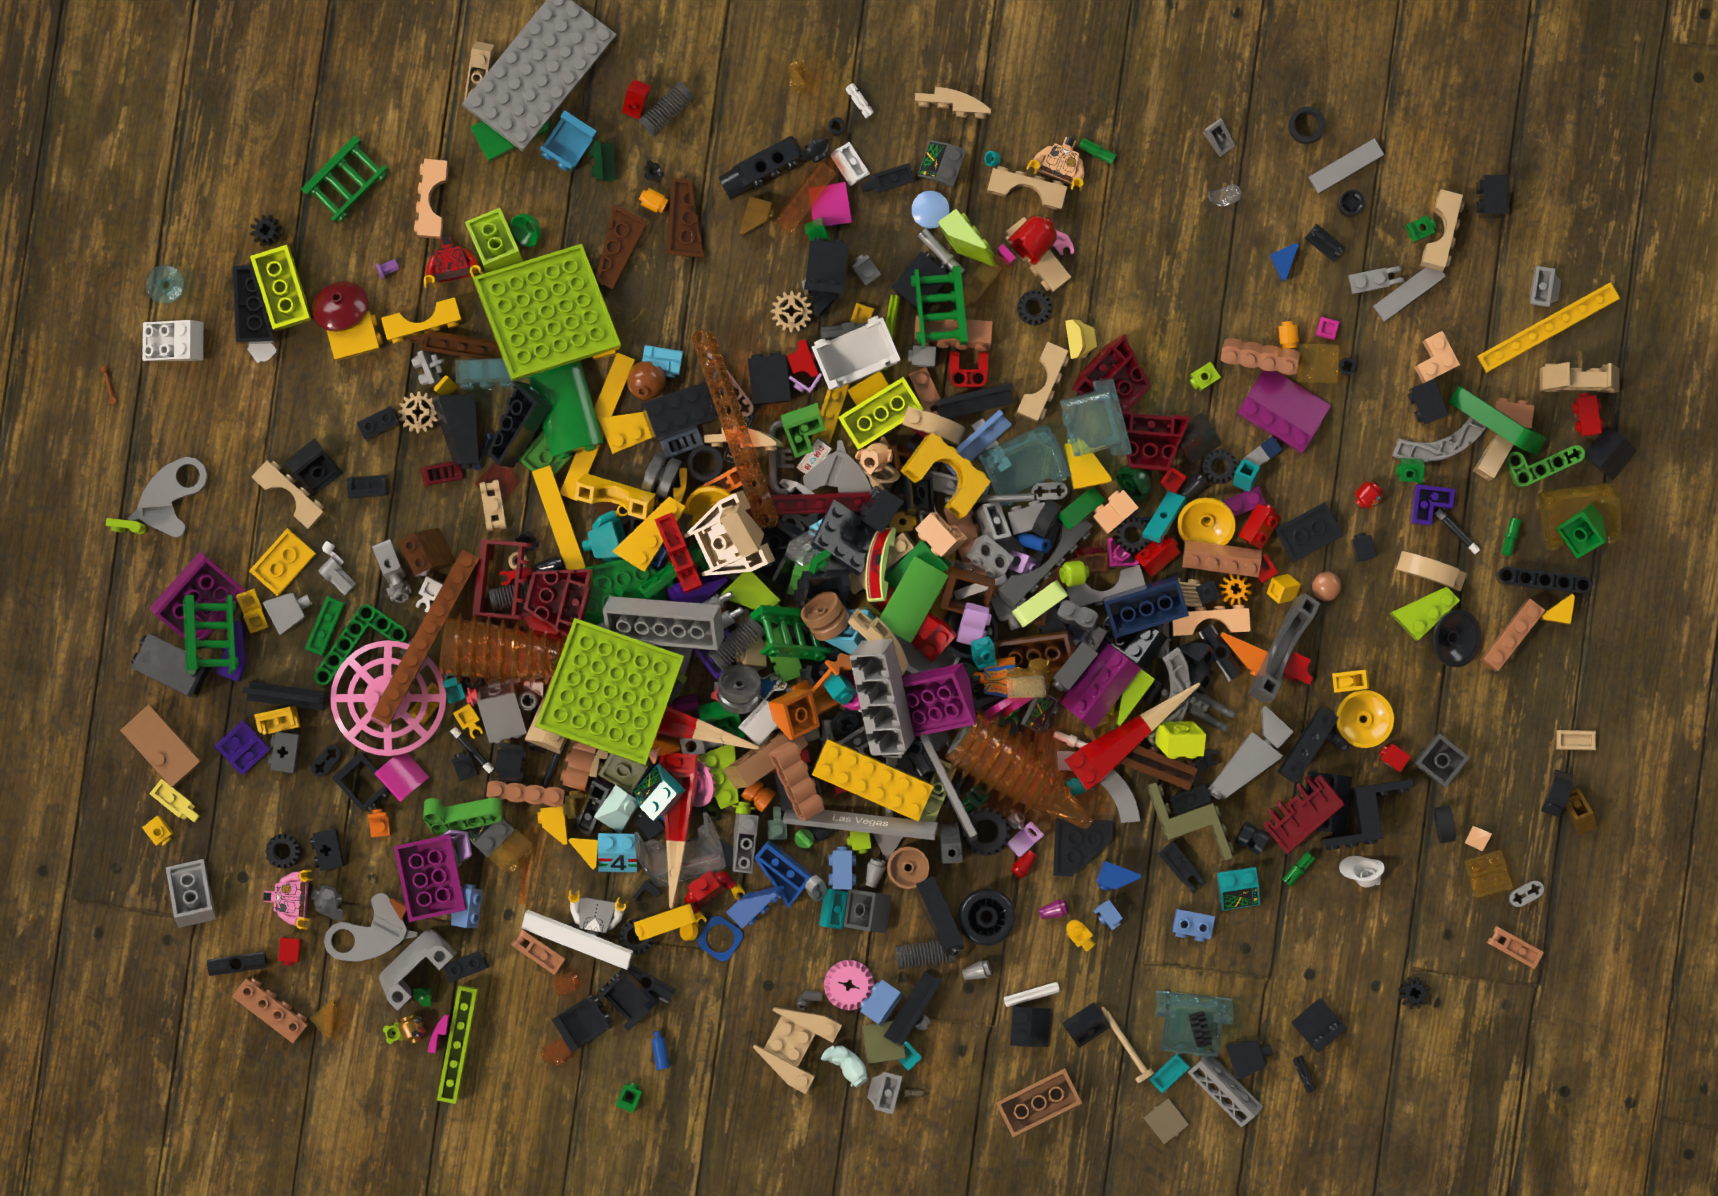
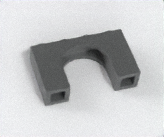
M1084 642L1079 644L1066 663L1050 679L1053 681L1051 685L1059 692L1063 690L1065 692L1068 691L1098 653Z

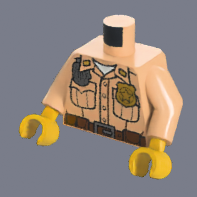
M1065 137L1062 146L1055 143L1053 146H1047L1036 154L1026 168L1028 170L1029 167H1033L1035 169L1034 174L1038 171L1041 174L1070 185L1072 190L1074 186H1079V191H1082L1085 174L1082 159L1079 158V153L1072 151L1076 140Z

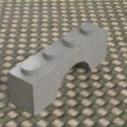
M1140 565L1121 570L1117 584L1110 590L1096 591L1086 583L1080 586H1067L1065 590L1069 601L1076 603L1080 608H1088L1087 605L1092 603L1095 606L1105 604L1104 597L1144 586L1145 581Z

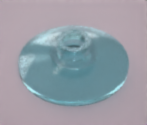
M162 265L154 268L146 279L147 293L158 303L167 304L174 302L181 296L184 289V280L181 273L171 266ZM164 282L169 283V287L167 289L163 288Z

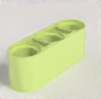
M1056 580L1020 605L1012 613L1021 626L1025 627L1066 598L1068 594L1058 580Z

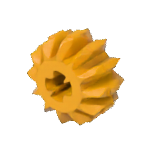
M1229 574L1230 581L1226 577L1222 579L1227 584L1219 585L1220 588L1225 589V591H1221L1219 594L1227 595L1223 599L1224 602L1231 598L1230 605H1234L1235 599L1237 604L1241 605L1240 597L1244 601L1248 600L1244 594L1250 595L1252 592L1246 590V588L1251 587V583L1244 584L1248 579L1247 577L1240 580L1241 575L1237 574L1236 579H1234V575ZM1234 584L1240 589V592L1236 593L1237 595L1233 594V590H1230L1231 586H1235Z

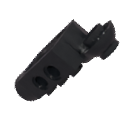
M789 136L738 163L730 171L719 176V181L731 201L750 191L751 188H760L764 185V181L771 179V181L781 176V172L788 170V172L794 170L800 162L803 165L810 160L813 163L823 160L829 156L827 153L829 139H815L804 146L805 150L802 151L797 140L793 136ZM776 157L783 158L781 163H775L773 160ZM759 166L767 168L764 172L757 171Z

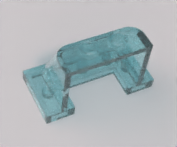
M1113 378L1093 381L1095 391L1060 401L1063 410V423L1067 426L1068 430L1067 439L1072 445L1074 456H1081L1109 448L1112 456L1132 453Z
M1156 990L1155 1016L1163 1017L1160 1051L1218 1057L1223 1023L1233 1024V999ZM1204 1011L1212 1045L1197 1048L1189 1021V1014Z

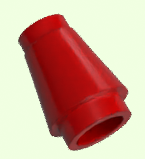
M1027 850L1012 864L1010 871L1020 879H1023L1025 876L1027 877L1037 856L1032 851Z

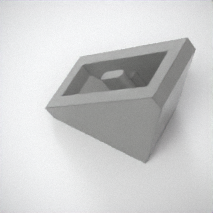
M1221 118L1204 130L1203 134L1219 157L1235 147Z

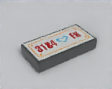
M819 436L812 444L814 452L805 454L795 467L803 474H806L833 449L830 444Z

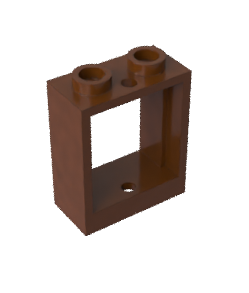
M951 566L941 597L940 608L961 614L964 613L967 602L951 598L956 579H961L988 587L982 606L988 607L990 614L993 604L990 602L991 596L995 597L998 588L995 585V578Z

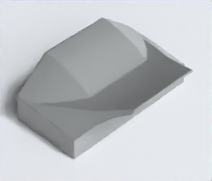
M1541 266L1535 267L1530 291V305L1550 307L1551 303L1558 301L1561 280L1556 276L1555 269Z
M883 1072L879 1076L872 1077L867 1098L873 1103L874 1110L893 1114L902 1076Z

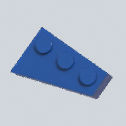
M770 840L765 843L755 856V860L774 887L782 885L785 887L780 894L788 908L805 888L807 881L814 876Z

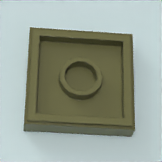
M610 754L598 775L632 794L649 763L647 762L646 766Z
M893 1021L885 1022L882 1027L877 1023L862 1026L868 1064L906 1058L904 1043L898 1047L883 1037Z

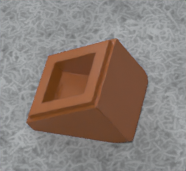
M391 898L390 903L400 920L404 919L407 914L405 903L396 898Z

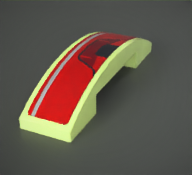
M894 527L885 528L883 533L877 531L872 539L867 556L865 574L866 593L869 602L886 601L888 582L884 578L889 547H894L896 528Z

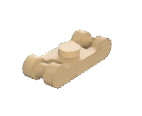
M493 480L492 483L480 482L487 532L493 531L496 528L507 529L499 480ZM494 490L495 496L488 497L487 491ZM498 515L499 520L492 521L491 516Z

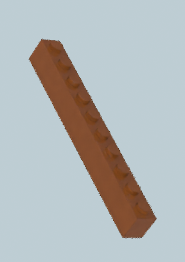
M463 549L460 552L371 715V721L386 729L390 726L477 567L478 557Z

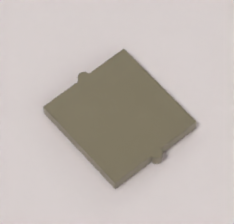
M1169 1098L1160 1105L1154 1106V1109L1143 1117L1163 1144L1167 1143L1174 1136L1177 1137L1178 1133L1189 1125Z

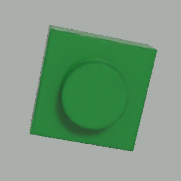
M825 549L813 557L809 570L813 574L820 570L824 571L830 564L831 553Z

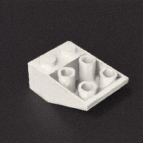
M182 320L143 323V361L203 360L204 322Z

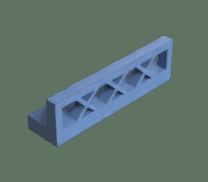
M999 409L956 448L958 454L970 462L973 461L1012 424ZM943 463L954 476L957 475L951 466Z

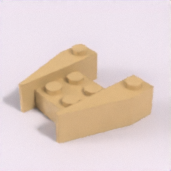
M1568 362L1545 364V367L1540 368V392L1580 390L1597 391V393L1619 392L1620 368L1612 363H1608L1601 368H1591L1586 372H1582V368H1570V363Z
M743 490L718 501L684 535L685 538L695 535L710 567V570L701 573L702 576L751 572L775 561L767 543L761 545L759 551L741 558L720 521L723 509L729 505L735 506L740 504L744 510L751 508Z
M774 1007L772 1011L781 1015L764 1048L757 1044H754L753 1048L789 1086L806 1094L815 1075L798 1067L815 1034L833 1043L842 1024L825 1015Z

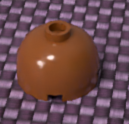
M639 362L629 372L627 379L628 389L637 399L652 400L657 398L664 390L666 374L660 366L657 368L652 365V362Z

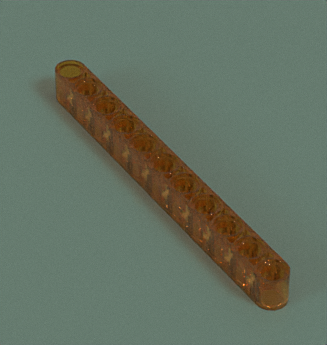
M697 330L692 336V342L746 498L750 504L754 521L760 528H772L778 523V516L716 337L712 331ZM703 334H705L706 341L704 343L702 342ZM710 352L712 354L711 361L708 360V354ZM716 370L718 371L717 379H715L714 372ZM722 388H723L724 391H725V394H724L723 397H722L721 394H720V391H721ZM728 406L731 408L730 415L726 411ZM734 425L737 426V432H736V433L733 432V426H734ZM741 442L744 446L742 451H740L739 444ZM747 460L750 463V467L748 470L745 466ZM753 479L756 481L755 487L752 486ZM759 497L762 498L761 506L758 504ZM765 515H767L769 518L767 524L764 521Z

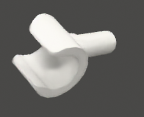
M326 541L322 547L323 551L342 565L344 561L332 551L335 546Z

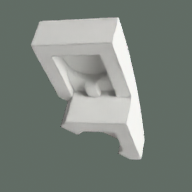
M782 479L779 482L789 493L798 489L802 494H814L810 489L798 482L788 479Z

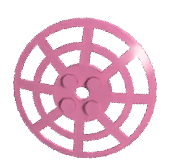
M388 640L365 645L347 657L335 675L331 688V709L335 722L351 743L366 752L384 756L401 755L411 752L422 746L432 737L443 719L447 699L446 689H444L442 682L444 680L436 664L427 656L420 671L428 664L437 679L440 694H428L426 683L422 675L418 673L416 679L420 684L422 694H411L409 689L392 720L394 721L402 717L409 725L396 732H392L391 724L388 729L384 727V732L373 730L367 726L371 721V715L393 676L391 675L392 664L399 665L401 662L400 659L392 658V647H400L407 650L410 644ZM384 647V658L373 660L363 667L355 660L357 656L370 649ZM384 664V675L373 679L367 672L368 669L376 665ZM350 665L357 673L350 682L348 694H336L340 677L346 667ZM362 677L368 684L365 694H353L357 681ZM336 702H348L350 714L356 722V725L349 732L339 717ZM353 702H365L368 712L362 719L358 717ZM411 702H422L420 711L414 719L407 712ZM428 702H440L437 717L431 728L426 731L419 723L426 713ZM413 729L421 736L418 741L407 747L392 750V738L403 736ZM361 730H364L372 736L384 738V750L369 747L354 737Z

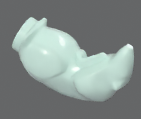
M842 1045L831 1046L824 1051L821 1060L840 1065L844 1077L851 1082V1087L855 1086L857 1088L867 1081L866 1067L852 1051Z

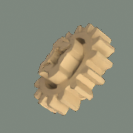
M793 291L788 296L783 292V298L777 296L779 302L772 303L776 307L771 310V313L776 315L772 317V320H778L776 326L782 325V331L789 328L790 333H792L793 328H796L799 332L801 325L804 328L807 327L805 321H811L808 315L812 314V311L807 309L811 306V303L806 304L807 297L801 299L800 292L796 296ZM788 300V304L780 308L781 304ZM795 300L799 301L804 308H799L795 304ZM790 307L797 311L792 317L789 316V313H786V311L790 310ZM779 315L785 316L788 324L783 322ZM799 316H803L802 320L795 324V320Z
M417 392V396L410 393L411 398L404 397L405 404H399L402 407V410L398 411V414H402L399 421H405L403 427L410 426V432L416 429L418 434H420L421 429L428 432L427 427L434 428L432 422H438V419L435 418L437 414L432 398L428 399L427 393L424 396H421V392ZM415 401V404L411 408H407L410 403ZM423 401L427 402L431 409H426L423 406ZM420 407V410L423 411V414H420V417L418 419V416L414 414V411H418V408ZM407 416L414 418L415 425L409 422ZM426 417H430V419L425 424H423V420Z

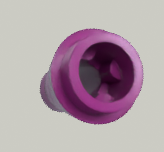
M1057 899L1039 908L1041 919L1065 917L1066 914H1069L1065 899Z

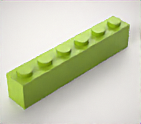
M458 986L437 1101L458 1103L479 988Z

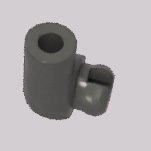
M804 991L796 1000L797 1008L805 1010L811 1001H822V992Z

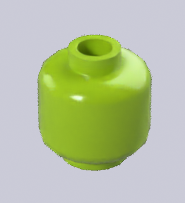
M1079 560L1064 563L1059 571L1061 582L1065 583L1068 587L1084 585L1089 577L1088 566H1085Z

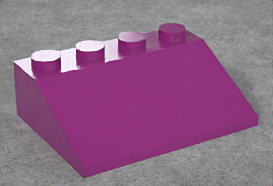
M1263 370L1236 415L1268 435L1273 436V438L1299 454H1302L1331 405L1278 372Z
M200 551L150 606V610L185 640L183 599L186 595H193L194 601H197V603H225L227 596L232 595V601H235L237 604L236 595L246 592V590ZM197 611V613H194V618L198 622H221L226 616V611ZM198 629V631H195V638L205 640L214 629Z
M1106 641L1097 651L1098 655L1059 700L1065 708L1092 729H1095L1141 669Z
M963 663L901 676L914 737L976 724L970 679Z
M450 834L393 846L409 922L466 910Z

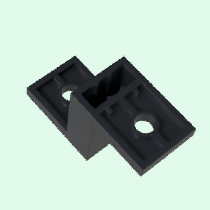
M819 237L810 240L807 275L804 284L805 296L843 300L849 254V244H845L844 240L834 239V242H826L825 238Z
M1413 779L1351 788L1358 834L1320 839L1321 847H1326V850L1340 849V845L1345 844V847L1359 846V842H1364L1367 845L1378 843V839L1383 838L1376 795H1389L1390 790H1395L1396 793L1409 792V788L1414 787Z

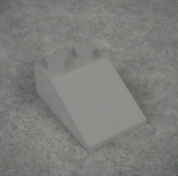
M204 859L166 867L173 914L178 928L216 920Z

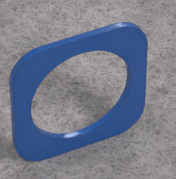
M714 916L698 937L697 942L701 949L719 961H726L741 942L743 933L738 927L723 917ZM719 924L729 927L734 934L732 947L721 953L711 950L706 942V935L709 929Z

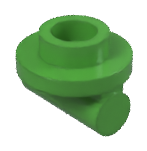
M802 829L795 834V843L800 848H809L813 844L814 836L811 831Z

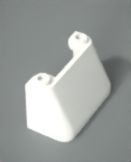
M875 316L870 318L865 326L832 340L826 341L823 338L814 342L815 346L812 347V350L830 391L901 362L883 317Z

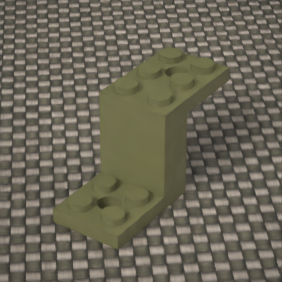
M1156 783L1146 785L1166 840L1210 825L1222 860L1226 861L1233 858L1234 849L1231 842H1227L1225 838L1228 833L1225 825L1220 824L1218 817H1221L1218 806L1209 803L1169 818L1168 815L1171 812L1168 804L1163 803L1162 797L1164 792L1161 785L1157 786Z

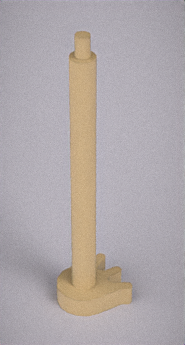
M1102 1007L1103 1016L1142 1073L1135 1080L1137 1083L1142 1082L1154 1074L1152 1068L1147 1070L1109 1011Z

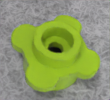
M738 802V805H732V807H736L735 813L751 815V809H755V807H750V803Z
M399 1022L394 1023L392 1026H384L383 1032L387 1037L386 1042L388 1044H392L397 1040H403L398 1028Z

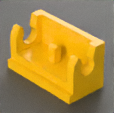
M296 706L254 714L258 731L263 733V735L300 727Z

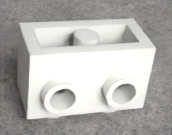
M763 699L738 728L755 744L760 745L765 743L770 737L769 734L779 727L772 720L768 701Z

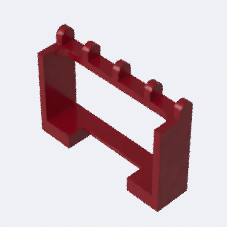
M480 539L472 615L511 620L524 619V616L519 615L518 611L519 603H525L526 600L520 598L521 583L527 584L528 580L522 579L523 564L529 565L530 561L524 560L526 548L531 547V543ZM495 545L519 547L511 615L488 613L489 598H485L489 560H493Z

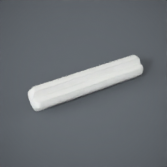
M1054 982L1004 997L1005 1005L1010 1007L1058 993L1060 991L1059 984Z

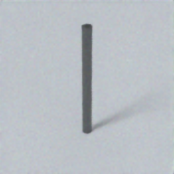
M1036 493L981 495L975 503L1036 501L1037 495ZM946 496V497H945V503H946V504L948 503V501L951 499L952 496Z

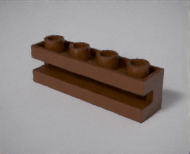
M1142 743L1120 763L1188 791H1191L1199 771L1195 768L1196 764L1185 760L1184 763H1181L1177 759H1171L1159 754L1160 750L1149 746V749L1141 747Z

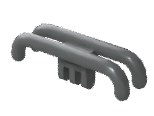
M782 420L775 421L770 426L769 435L776 438L777 430L784 429ZM792 449L768 451L769 486L774 495L789 494L787 489H781L777 485V469L794 468V464H786V461L794 460L793 456H786V453H793Z
M1163 689L1161 695L1169 699L1170 692L1167 689ZM1195 690L1189 699L1187 711L1223 732L1228 731L1229 727L1227 724L1220 722L1205 712L1209 706L1229 718H1235L1236 712Z

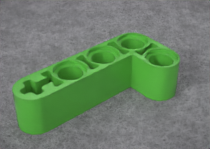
M1575 445L1528 466L1520 452H1512L1507 455L1505 465L1513 483L1517 487L1522 488L1582 461L1585 457V451L1581 446ZM1573 451H1578L1579 455L1577 458L1573 457L1567 460L1566 456L1572 454ZM1512 456L1518 457V466L1511 464L1510 458ZM1555 457L1560 458L1562 461L1560 468L1555 467L1553 464ZM1538 465L1542 466L1545 470L1542 476L1536 473ZM1520 473L1527 476L1526 483H1521L1518 480Z
M429 798L424 801L423 820L435 834H444L448 830L460 831L495 824L502 819V801L498 798H488L444 807L441 801L436 798Z

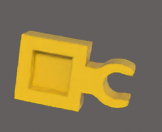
M470 703L453 712L462 729L467 727L470 729V736L473 739L475 738L473 730L478 729L481 734L483 733L482 728L475 723L480 718Z

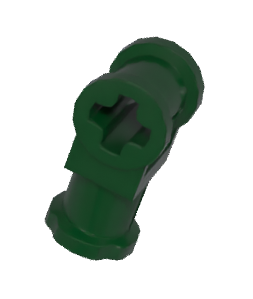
M979 780L965 795L966 798L961 801L963 807L970 802L965 808L966 813L968 814L975 807L978 808L993 793L989 792L982 785V781Z

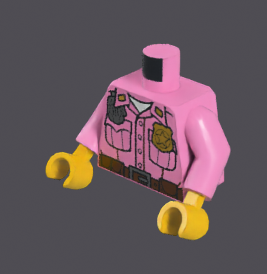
M312 870L292 872L280 879V882L275 885V891H264L263 901L274 903V911L277 912L278 916L288 924L297 926L299 929L307 930L308 928L304 927V922L310 921L309 918L304 917L307 916L309 881L313 880L309 879L307 874L312 872Z

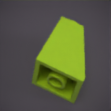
M752 571L743 572L721 594L722 596L731 591L734 596L728 599V601L751 610L757 609L760 605L780 607L779 604L781 603Z

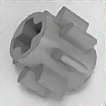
M404 581V585L399 588H393L390 583V588L386 590L391 601L395 600L397 603H402L408 599V594L412 593L407 581Z

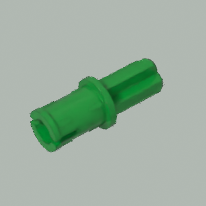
M1085 138L1079 144L1080 149L1110 165L1117 155L1101 147V144L1099 146Z
M1510 518L1507 532L1504 534L1505 539L1501 554L1512 556L1516 540L1519 539L1517 536L1522 520Z
M1306 852L1296 864H1293V868L1282 880L1292 887L1302 874H1305L1304 871L1315 860V857L1311 853Z

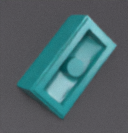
M827 888V893L823 897L820 926L835 929L843 928L848 891Z

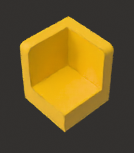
M1289 574L1272 577L1267 594L1278 604L1293 601L1298 594L1301 584Z

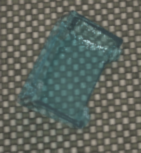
M1047 425L1030 430L979 455L980 462L988 479L991 481L990 484L995 495L1016 494L1049 478L1056 482H1062L1068 476H1071L1057 439ZM1000 502V505L1008 506L1014 502Z

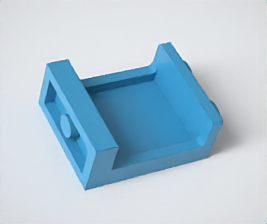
M564 110L560 116V121L544 145L540 147V151L543 152L541 156L549 161L553 159L558 162L557 166L567 172L569 169L573 172L598 133Z

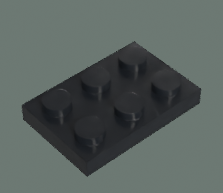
M1326 502L1274 529L1292 563L1343 536Z

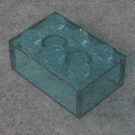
M503 359L455 360L456 384L463 388V390H474V386H480L482 389H493V386L499 385L502 389L512 388L514 381L511 382Z

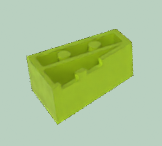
M1444 587L1389 614L1417 641L1460 600L1448 587Z
M724 745L700 755L701 762H705L706 767L710 768L709 772L713 774L712 779L716 782L713 785L716 788L714 795L720 809L738 803V789L734 788L723 770L736 761L735 746Z

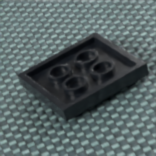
M833 500L830 502L811 546L820 552L827 549L831 553L830 558L859 576L866 565L869 548L877 530L865 523L859 515Z

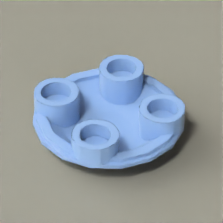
M925 191L919 194L912 204L914 220L920 226L927 229L939 227L938 221L949 214V204L946 198L935 191Z

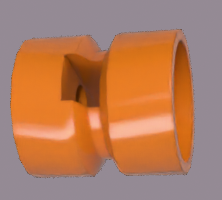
M758 780L747 787L740 797L748 803L753 802V807L762 813L776 795V792L769 787L764 788V783Z

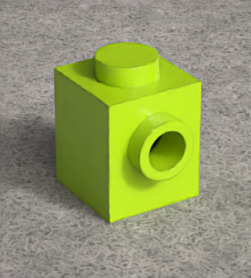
M1209 362L1190 375L1192 379L1189 381L1195 390L1198 388L1199 391H1202L1221 377L1212 363Z
M850 831V836H846L848 847H852V851L856 850L857 854L868 853V849L871 848L869 833Z

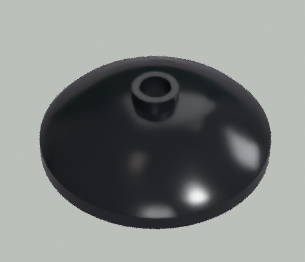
M949 610L943 621L957 634L963 614ZM993 615L991 616L989 626L986 625L984 631H987L986 637L989 636L992 642L997 641L998 626ZM957 637L947 646V649L954 655L964 659H972L971 645L957 642Z
M1451 610L1445 613L1435 626L1433 648L1438 659L1447 666L1463 667L1469 664L1479 651L1481 629L1478 621L1471 613L1464 610Z

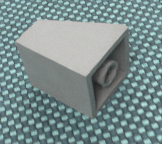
M514 678L476 688L477 703L489 743H499L511 737L519 738L527 734L522 708L518 704L519 697Z

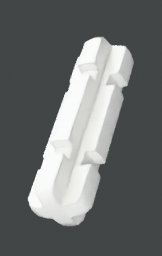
M855 84L848 85L846 91L852 96L851 98L859 110H862L861 113L864 117L868 118L873 115L872 108L868 107L867 101L860 91H857L858 88Z

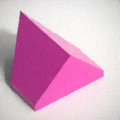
M1111 537L1107 540V552L1109 553L1108 568L1137 566L1139 562L1135 561L1120 545H1117Z

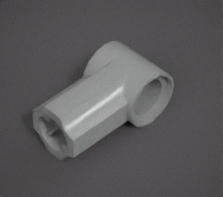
M332 557L318 570L327 581L332 582L345 596L357 585Z

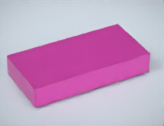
M1004 244L998 247L997 255L1008 266H1011L1015 262L1016 257Z

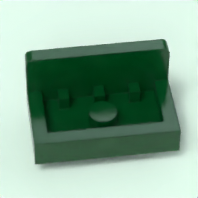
M593 141V147H590V157L594 158L595 166H591L592 177L596 178L597 183L616 181L613 143L602 144L601 141Z

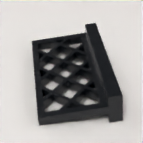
M250 681L249 688L243 687L242 693L248 694L247 701L324 711L326 692Z

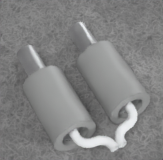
M731 591L722 596L716 594L702 604L720 605V608L725 606L724 602L734 595ZM742 607L733 612L727 610L721 614L723 629L735 623L734 618L744 613Z

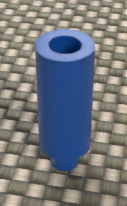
M1026 532L1016 535V539L1021 546L1044 553L1050 549L1051 542L1049 539Z
M661 1030L653 1031L654 1039H651L656 1070L670 1068L665 1037H662Z

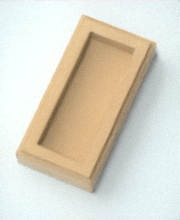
M1556 730V750H1596V731Z

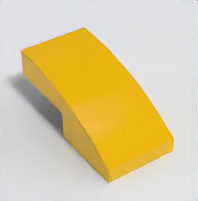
M679 468L680 487L673 488V499L681 504L686 491L687 468Z
M255 588L237 594L236 597L250 634L268 628L269 626Z
M431 682L427 687L428 694H440L439 687ZM417 702L409 711V714L414 719L420 711L422 702ZM428 702L426 713L420 722L422 726L428 721L440 702Z

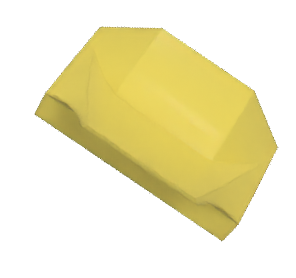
M1081 320L1065 321L1071 359L1086 358L1089 352L1097 348L1094 327L1084 324Z

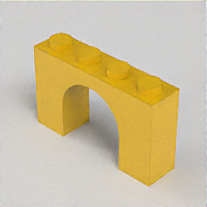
M932 432L923 439L900 471L916 483L924 477L935 462H943L951 466L957 474L958 487L944 508L959 520L967 515L991 481L987 479V475L984 472L974 468L968 459L962 458L954 447L944 443L941 436H937Z

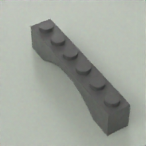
M1086 518L1071 530L1062 524L1060 526L1057 546L1048 561L1031 572L1011 576L997 590L996 594L1011 609L1015 605L1019 607L1026 600L1024 596L1028 592L1032 594L1040 586L1037 582L1041 578L1046 580L1053 573L1050 569L1054 565L1059 567L1065 560L1063 556L1067 552L1071 554L1078 547L1076 543L1080 539L1084 541L1091 534L1089 529L1093 525Z
M1306 593L1294 598L1248 694L1263 704L1274 700L1282 684V676L1287 660L1298 639L1313 620L1320 605L1318 601Z

